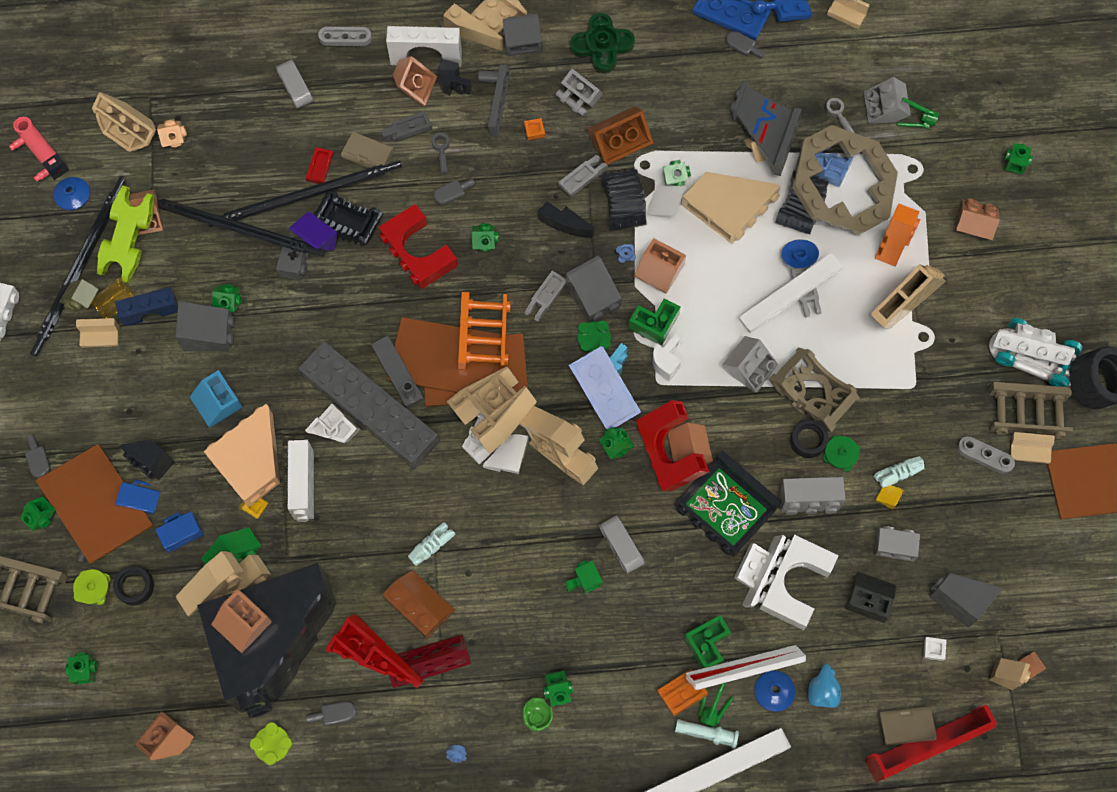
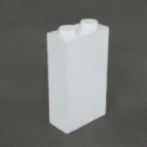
M308 440L288 441V511L293 519L298 522H307L308 519H314V451Z

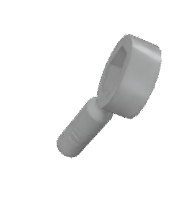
M838 98L828 100L825 108L826 113L831 117H838L843 129L855 133L847 119L842 116L844 103ZM837 104L840 110L833 111L830 105Z

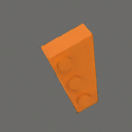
M898 203L875 259L896 267L905 245L909 246L919 225L920 219L917 217L920 211Z

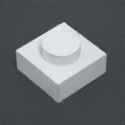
M925 637L923 658L944 661L946 640Z

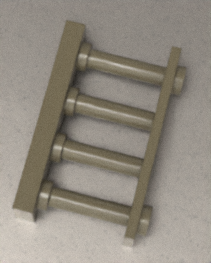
M993 382L989 388V396L997 398L998 422L992 424L990 432H996L998 435L1014 432L1052 435L1056 439L1068 437L1073 432V428L1064 427L1063 402L1072 395L1071 387ZM1006 397H1014L1017 400V423H1006ZM1026 398L1036 401V425L1025 424L1024 399ZM1045 400H1053L1055 402L1056 426L1044 425Z
M0 556V571L2 568H5L9 572L0 597V609L32 617L31 620L37 623L51 622L52 618L44 613L53 589L58 583L65 584L68 577L59 571ZM21 573L27 574L28 580L18 606L8 605L7 602L17 576H20ZM39 578L46 579L45 582L47 584L37 611L27 610L26 606L35 582Z

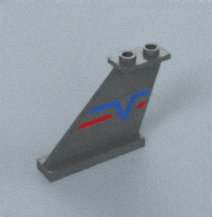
M744 81L742 87L737 90V100L733 101L731 106L733 120H737L738 117L774 169V175L781 176L801 120L802 109L794 108V111H791L747 87V82Z

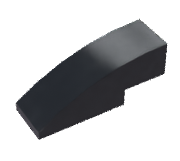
M547 201L538 210V220L558 231L586 238H593L595 227L568 207L560 211Z

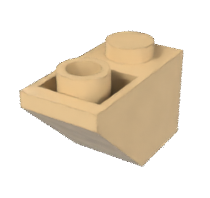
M1000 658L995 662L989 680L1014 690L1027 683L1031 673L1028 671L1030 664Z

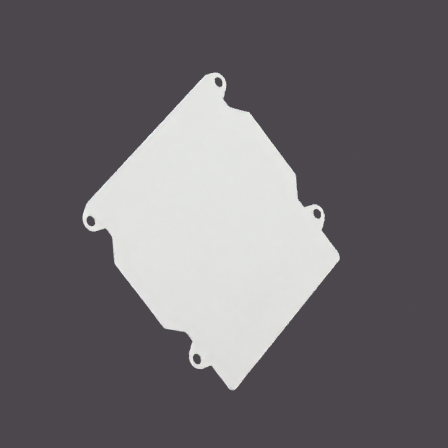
M653 151L638 157L634 163L635 169L638 170L639 174L655 180V190L657 185L674 186V184L666 185L663 167L669 166L670 162L680 160L681 163L685 162V165L690 168L691 176L685 182L684 186L686 188L683 195L705 172L769 182L781 186L780 196L775 203L771 202L765 214L759 215L756 218V223L751 228L748 227L745 230L744 236L733 244L682 206V198L675 216L646 215L647 225L635 227V272L653 238L686 255L685 265L667 294L635 277V288L655 305V313L664 298L681 306L679 317L667 338L671 339L676 334L681 338L680 345L673 353L675 357L681 360V366L669 382L655 371L657 383L660 385L745 386L731 376L723 363L744 336L760 339L779 364L762 387H774L769 378L773 374H777L797 352L796 349L800 347L811 350L818 362L827 371L842 382L851 384L855 388L912 389L916 385L914 353L926 349L933 344L935 340L933 331L927 326L913 322L912 311L892 328H884L871 313L920 264L929 266L926 212L904 193V183L915 180L922 175L924 170L922 164L918 160L903 154H887L898 175L890 218L885 222L857 235L852 233L851 230L840 229L828 225V222L819 220L813 225L809 235L775 223L778 212L789 194L791 177L794 169L796 170L800 153L788 154L781 176L774 175V169L767 159L758 163L755 162L753 152ZM837 153L838 157H847L845 153ZM864 154L854 156L840 187L828 183L825 198L828 208L843 201L853 217L876 205L867 189L879 183L880 180ZM644 160L650 163V168L647 170L640 168V163ZM911 164L918 167L917 173H910L907 169L908 166ZM676 170L674 175L679 177L680 172ZM655 190L645 198L646 212ZM899 203L920 211L917 217L920 219V222L909 246L905 245L895 267L879 261L875 257ZM799 239L814 243L819 249V257L814 264L830 253L835 256L843 266V269L816 287L822 314L817 315L813 301L807 303L810 309V317H805L803 306L800 304V300H797L751 333L739 316L793 280L791 269L794 267L787 265L781 256L782 249L787 243ZM634 332L636 340L644 345L655 348L657 343L643 338ZM926 332L929 335V340L921 342L918 339L919 333ZM802 359L795 366L798 373H800L801 363L804 368H807V364ZM792 370L785 378L793 375ZM803 381L805 387L823 388L821 382Z

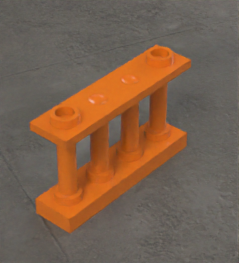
M462 292L458 369L465 370L466 363H470V361L500 363V370L504 368V365H508L509 355L505 354L506 313H510V301H507V294H503L502 303L473 301V299H469V292ZM472 309L502 310V320L472 319V317L468 316V311ZM471 326L501 328V338L471 336V334H467L468 328H471ZM467 345H501L500 355L470 354V352H467Z

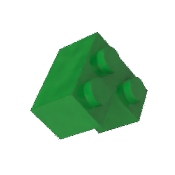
M664 298L656 313H653L638 305L629 320L628 329L662 346L679 317L681 306Z
M248 527L219 536L201 560L206 565L221 551L231 552L239 563L250 554L257 555L256 552L260 549L261 544Z
M719 615L686 633L684 640L698 665L703 669L723 663L724 660L715 644L728 638L731 632L722 616Z

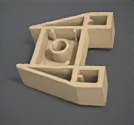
M484 0L471 14L454 3L443 14L446 28L460 29L461 38L502 51V37L504 36L503 19L511 16H525L527 11L519 0Z
M507 366L465 387L447 401L465 425L480 413L485 417L471 429V432L489 454L508 439L537 402L526 386L518 392L512 388L518 381Z
M533 406L519 425L527 430L532 439L529 444L583 486L597 471L598 467L595 463V457L588 452L585 454L578 449L584 442L581 428L573 423L571 425L567 421L536 406Z
M221 551L177 594L176 598L187 616L190 617L198 610L197 605L233 593L237 589L241 590L267 581L266 578L271 573L259 555L250 554L238 563L231 552Z

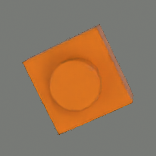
M542 118L524 121L527 140L545 137Z

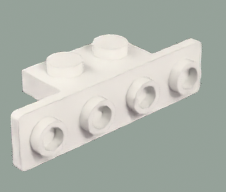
M1018 323L1015 333L999 329L993 342V346L1063 365H1069L1075 349L1072 347L1056 344L1054 332L1047 329L1034 328L1028 324L1022 325Z
M784 535L774 536L768 551L755 543L749 545L734 579L750 588L742 606L754 607L759 602L761 590L767 585L768 575L776 566V558L785 546L784 541L786 537Z

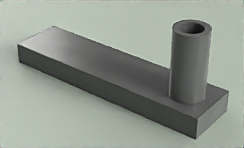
M501 64L499 71H479L478 74L480 82H497L488 124L492 136H499L510 79L508 66Z
M386 336L372 343L371 346L405 407L408 409L423 401V396L389 337Z

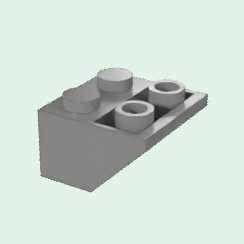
M892 77L864 91L868 123H894L911 115L909 104L902 101V98L908 99L906 84L897 78Z
M744 336L723 363L733 378L756 393L779 365L760 339Z

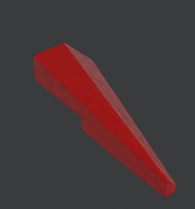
M356 614L347 617L340 631L332 637L325 649L329 653L334 652L341 655V658L354 660L359 665L381 674L396 677L398 681L411 683L416 688L424 681Z

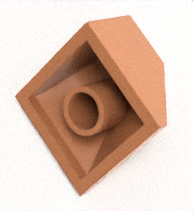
M412 56L399 60L393 73L397 87L422 106H426L437 76Z
M161 711L135 745L153 761L181 754L183 750L189 747L194 737Z

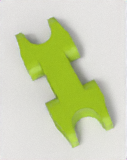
M122 186L113 201L110 211V219L117 221L112 241L104 239L101 243L98 253L97 274L105 276L111 263L118 262L122 267V282L129 283L139 265L142 253L140 249L134 248L139 228L148 230L151 224L154 195L147 193L141 205L133 207L129 202L130 188Z

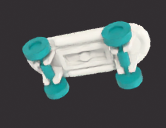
M1012 318L1008 325L1009 329L1002 330L1015 333L1018 323L1022 325L1028 323L1019 318ZM997 332L992 336L989 349L997 363L1007 367H1014L1048 381L1052 386L1069 387L1071 385L1069 370L1072 362L1077 358L1076 355L1081 354L1083 346L1073 340L1064 341L1063 345L1074 348L1075 352L1069 365H1063L994 347L993 342Z

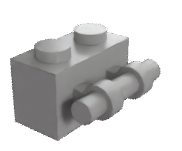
M573 69L570 70L561 82L567 88L565 93L561 90H558L556 96L560 98L563 104H568L573 108L572 111L576 114L579 113L583 117L587 113L583 105L586 103L593 108L603 95L597 87ZM573 93L580 98L578 102L570 98Z

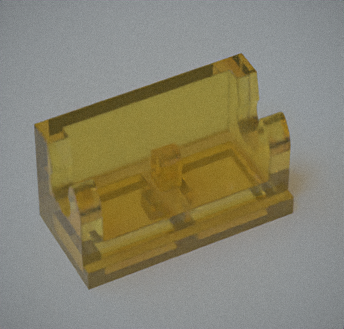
M119 277L97 294L91 304L104 319H107L117 314L115 301L130 298L134 295Z

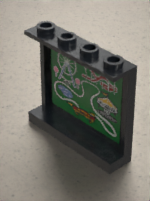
M722 450L717 459L708 468L709 473L699 477L680 499H676L675 509L682 516L686 515L695 528H701L710 541H716L726 555L735 557L778 510L782 501Z

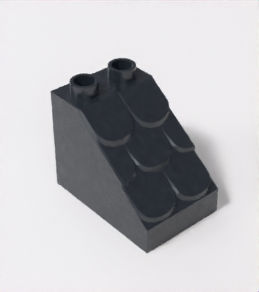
M318 563L239 590L272 621L243 653L211 625L222 604L233 593L197 605L224 700L239 712H247L248 718H256L273 710L271 702L278 700L293 681L298 672L299 665L318 641L316 635L334 611L337 603L330 582Z

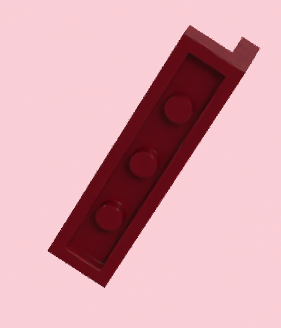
M463 634L397 654L422 679L471 664ZM461 642V645L456 646V647H451L452 645ZM434 650H440L437 653H432ZM418 655L420 656V657L417 658V659H412V658L415 657V656H418ZM389 675L393 688L409 684L406 681H398L396 677Z

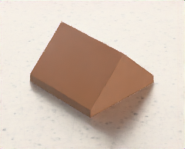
M687 422L668 432L667 436L674 463L692 453L703 454L706 464L713 463L705 425Z

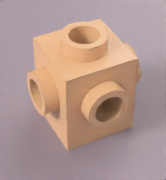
M174 119L165 121L164 124L158 125L157 128L162 147L169 145L171 147H178L182 145L181 143H184L185 136H187L185 126H181L180 121H175Z

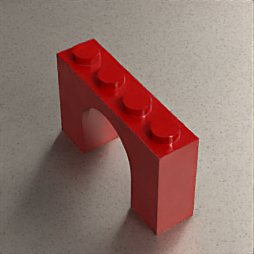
M414 204L379 226L380 234L378 236L383 244H388L391 255L400 260L399 265L404 272L408 271L411 282L415 286L418 285L422 290L458 267L456 256L447 245L431 255L421 258L411 256L405 251L404 245L406 240L427 226L425 215Z
M671 400L636 420L638 431L643 438L645 450L649 454L651 466L656 473L658 485L662 491L673 492L709 473L703 454L692 453L674 463L665 453L664 442L668 432L689 419L682 401Z

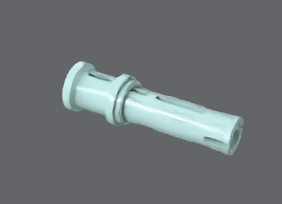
M680 719L677 721L675 730L676 733L713 741L715 745L723 744L731 746L732 749H736L739 735L737 730L732 732L724 730L720 726L712 728Z

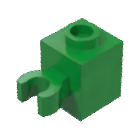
M583 561L577 564V568L574 569L576 578L565 582L568 592L581 586L584 595L603 586V581L593 561Z

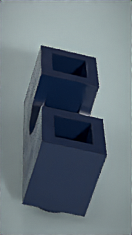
M171 287L115 301L118 318L124 327L143 322L142 317L149 313H158L161 317L178 313L177 298Z

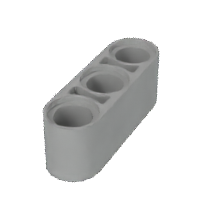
M292 59L276 66V70L297 109L313 102V98Z
M617 515L599 524L603 536L626 574L644 565L642 556Z

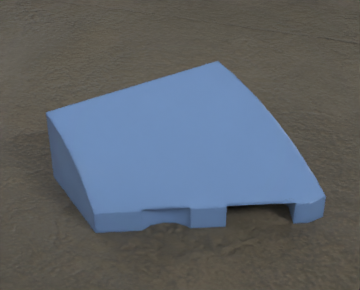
M819 153L815 155L823 168V171L815 176H820L822 179L826 178L829 183L840 187L854 156L848 159L847 157H838L837 153Z

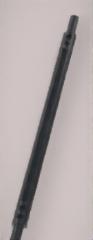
M401 161L386 165L380 164L253 205L225 212L222 217L237 221L326 193L328 190H336L385 175L386 172L402 168Z
M119 178L113 191L109 192L36 336L37 340L30 352L32 356L37 357L44 342L48 340L64 308V304L59 301L69 284L79 279L110 217L113 201L126 182L123 178Z
M164 198L157 199L158 206L162 210L305 254L308 252L321 257L325 255L324 249L314 248L307 242Z

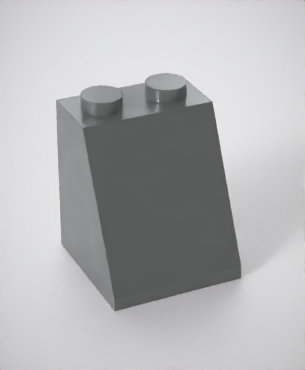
M599 255L566 273V289L588 322H598L609 312L614 313L620 309L622 298Z
M187 302L178 303L176 339L184 351H230V345L233 344L231 327H234V316L231 315L229 309Z
M950 573L946 578L942 576L930 589L933 591L930 598L969 628L979 620L1002 589L995 585Z

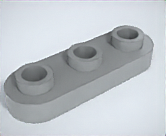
M323 27L318 33L320 42L325 46H366L372 40L370 30L365 27Z
M964 437L957 445L958 452L962 456L998 473L1007 474L1015 466V461L1011 455L975 438ZM966 443L971 444L972 448H968ZM984 452H988L990 456H985ZM1002 460H1006L1008 465H1004Z

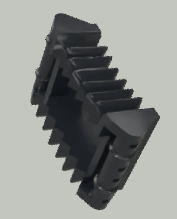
M631 168V170L625 169L624 171L618 170L617 172L611 171L600 174L602 187L606 197H608L610 231L647 225L644 189L642 188L640 177H638V170Z
M794 169L790 181L789 194L778 212L775 223L810 235L816 220L811 219L792 188L796 176V170ZM813 176L810 179L825 202L829 181L826 178L822 179L820 176Z
M328 190L314 215L337 232L336 239L341 236L342 241L347 239L348 243L353 240L355 245L359 242L360 246L363 247L368 244V240H370L373 231H375L380 223L383 213L374 207L368 210L366 206L363 209L362 205L358 207L357 203L352 206L351 201L348 203L347 199L344 200L343 196L339 198L337 192Z

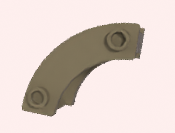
M798 347L796 349L797 352L777 374H773L769 380L782 397L786 395L792 401L791 406L802 415L807 413L813 420L820 422L827 431L832 432L836 428L835 423L855 401H859L860 398L856 393L857 390L853 385L842 382L827 371L818 362L811 350ZM802 359L807 364V368H804L801 363L800 373H798L795 366ZM792 370L793 375L785 378ZM803 381L821 382L824 388L825 399L813 398L806 401L804 399L806 387ZM800 385L801 392H797L794 387ZM838 393H841L844 396H846V398L841 404L833 402L840 401L842 399L841 397L837 396ZM814 403H821L819 405L820 408L814 407ZM836 408V410L830 415L831 409Z

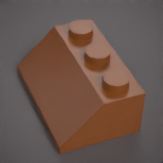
M635 106L587 128L593 146L603 163L607 165L653 144L643 110Z
M413 570L397 579L382 594L384 599L427 640L455 612Z

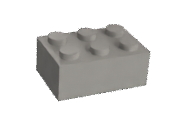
M843 477L783 479L778 490L779 499L782 501L780 513H786V515H795L798 512L816 514L817 511L833 514L839 511L845 502Z

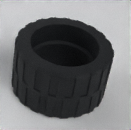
M1105 346L1075 358L1069 370V381L1071 389L1079 402L1095 410L1117 404V348ZM1098 367L1105 375L1107 389L1099 379Z

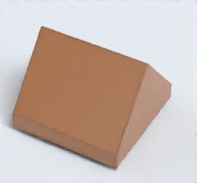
M1035 651L1019 661L1030 664L1028 669L1031 672L1029 679L1046 669Z

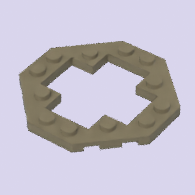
M831 125L805 138L801 142V152L797 161L796 176L792 188L811 219L816 221L822 220L828 222V225L840 229L845 228L851 230L854 234L860 235L890 218L898 172L878 141ZM837 144L841 146L848 159L862 152L880 180L879 183L867 189L876 205L853 217L843 201L828 208L810 179L823 171L815 155Z

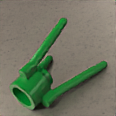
M902 98V101L908 103L910 107L923 112L921 121H924V123L898 122L897 126L923 127L929 129L930 125L935 126L939 117L938 112Z
M725 683L719 686L711 707L707 706L705 710L706 697L701 699L698 716H700L699 722L710 727H715V724H719L721 717L734 699L731 696L717 715L718 710H716Z

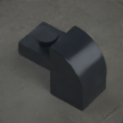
M442 58L437 70L440 89L448 96H451L452 91L470 95L472 90L471 80L459 77V63Z

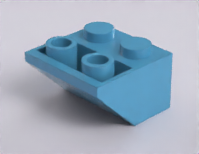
M219 370L203 379L190 396V399L209 428L243 408Z

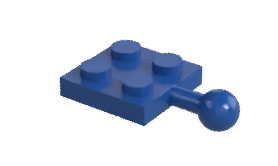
M755 0L752 4L753 11L758 14L763 13L766 9H774L779 22L810 19L812 16L807 0H771V2Z

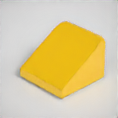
M891 485L882 487L875 501L893 510L904 490Z
M261 498L248 507L243 501L239 509L258 519L268 502Z

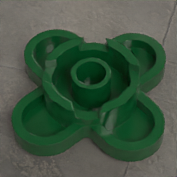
M605 13L592 15L589 19V30L574 34L570 40L572 53L580 57L591 56L594 68L601 73L611 72L616 67V54L628 53L635 46L634 34L627 29H615L611 17Z

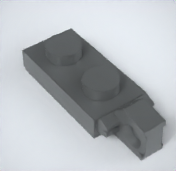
M426 111L393 121L388 126V129L381 131V136L384 142L390 140L397 141L431 130L432 125Z

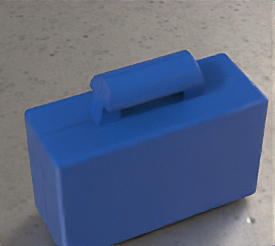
M136 479L133 484L121 483L115 505L141 510L150 514L155 513L160 491L136 486V484L151 486L147 482Z
M191 511L184 515L177 512L164 519L165 525L155 529L167 553L204 535Z

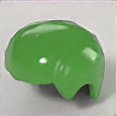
M533 697L526 702L522 709L524 724L533 731H543L549 727L553 719L552 707L545 702L544 698Z

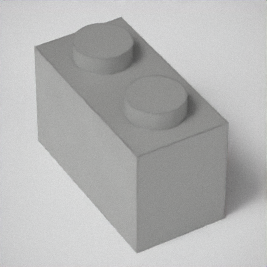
M884 526L876 534L874 556L914 562L918 558L920 534L914 533L913 530L905 529L898 531L893 527Z

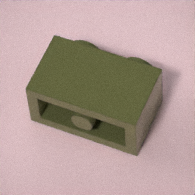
M83 279L77 280L69 284L59 302L64 304L63 307L71 312L88 309L99 289Z

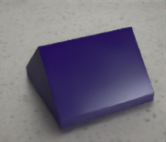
M309 211L289 228V230L314 248H321L325 251H334L336 248L337 232Z

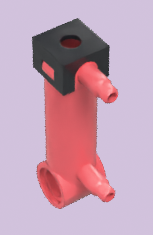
M20 117L15 120L14 129L20 138L9 145L11 150H14L26 144L45 169L34 176L36 181L44 179L48 175L53 180H56L69 171L61 157L53 150L28 117Z

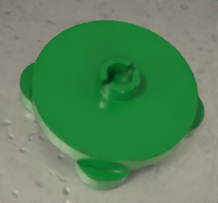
M606 321L579 324L578 343L582 351L590 353L601 346L605 350L610 348L611 334Z
M835 435L826 445L823 461L837 469H842L844 472H849L859 458L860 447L849 437Z

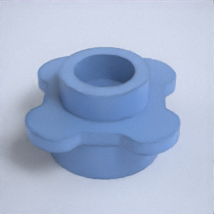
M624 244L616 248L620 263L629 260L635 261L636 255L634 254L633 245Z
M452 745L446 751V754H448L446 758L455 763L467 760L466 749L460 745Z

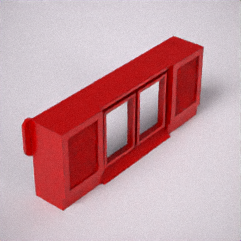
M988 705L979 706L973 709L971 714L936 729V740L905 743L881 755L874 753L868 756L866 764L875 783L911 767V764L916 765L995 728L997 723Z

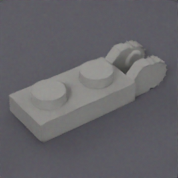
M598 155L585 161L559 181V186L570 198L608 168L606 163H602L595 169L593 168L601 159Z
M810 266L806 268H792L793 279L809 269ZM817 288L799 299L800 304L803 306L805 317H810V309L807 303L813 301L817 315L822 314Z
M551 271L532 297V301L526 308L525 314L530 315L535 306L538 305L541 308L536 313L534 320L539 322L566 286V279Z

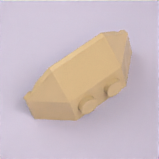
M99 92L92 109L96 114L102 133L129 152L149 146L156 131L153 121L126 102Z

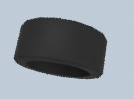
M807 419L799 422L794 427L790 436V444L797 455L803 458H814L823 453L828 443L829 435L826 428L820 422ZM803 429H812L820 435L821 441L817 448L806 449L800 445L798 435Z
M128 566L120 570L115 576L113 590L119 600L127 605L136 606L143 604L150 598L154 590V582L151 575L145 569L139 566ZM133 574L142 576L145 580V588L142 593L135 597L125 595L122 590L125 579Z

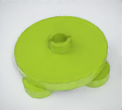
M94 569L82 571L74 582V599L84 604L103 605L106 602L111 577Z
M271 722L251 740L250 747L255 751L259 759L268 765H274L287 755L292 747V740L286 731Z

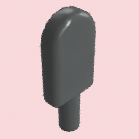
M737 31L730 32L726 37L727 45L745 56L752 53L763 58L765 55L764 51L754 47L756 41Z
M472 178L461 184L458 180H454L436 189L433 195L434 200L440 205L448 204L465 195L463 190L474 186L475 182Z
M29 435L26 438L30 450L25 452L31 474L39 479L50 472V464L45 448L43 446L38 447L34 435Z
M349 701L323 705L321 707L322 712L306 715L307 723L323 720L325 726L351 721L356 715V708Z

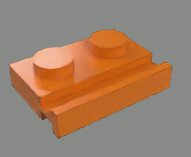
M687 672L657 690L673 716H676L708 695L705 688L698 690L693 688L686 679Z

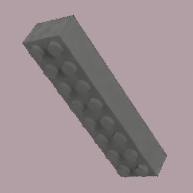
M325 341L298 368L301 376L413 470L440 443L437 433Z

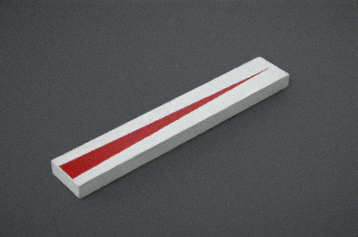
M796 645L687 672L686 679L695 690L806 662V655Z

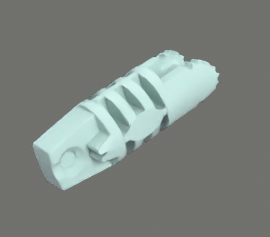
M920 456L904 460L875 473L874 478L880 482L883 488L893 485L923 470L924 461Z
M445 522L431 532L430 536L423 539L408 555V558L415 566L431 557V554L438 551L440 546L442 547L455 536L453 530H447L448 525Z

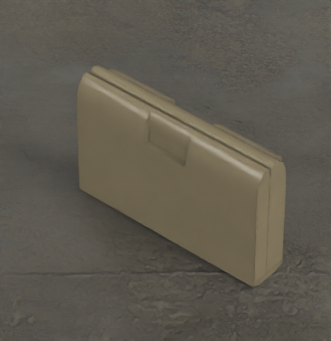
M352 132L341 153V158L366 168H372L380 164H388L394 153V148Z
M930 706L879 712L885 746L937 739Z

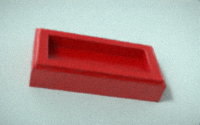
M315 148L305 178L307 182L316 184L325 182L334 155L332 150Z

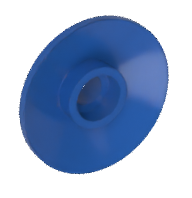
M78 177L63 179L56 185L53 192L55 203L64 210L79 209L87 203L90 197L88 184Z
M803 239L793 240L783 247L781 256L783 261L791 267L806 268L818 260L819 249L811 241Z
M768 671L762 674L755 684L756 700L768 711H783L794 701V683L783 672ZM774 686L778 687L779 693H774L772 688Z

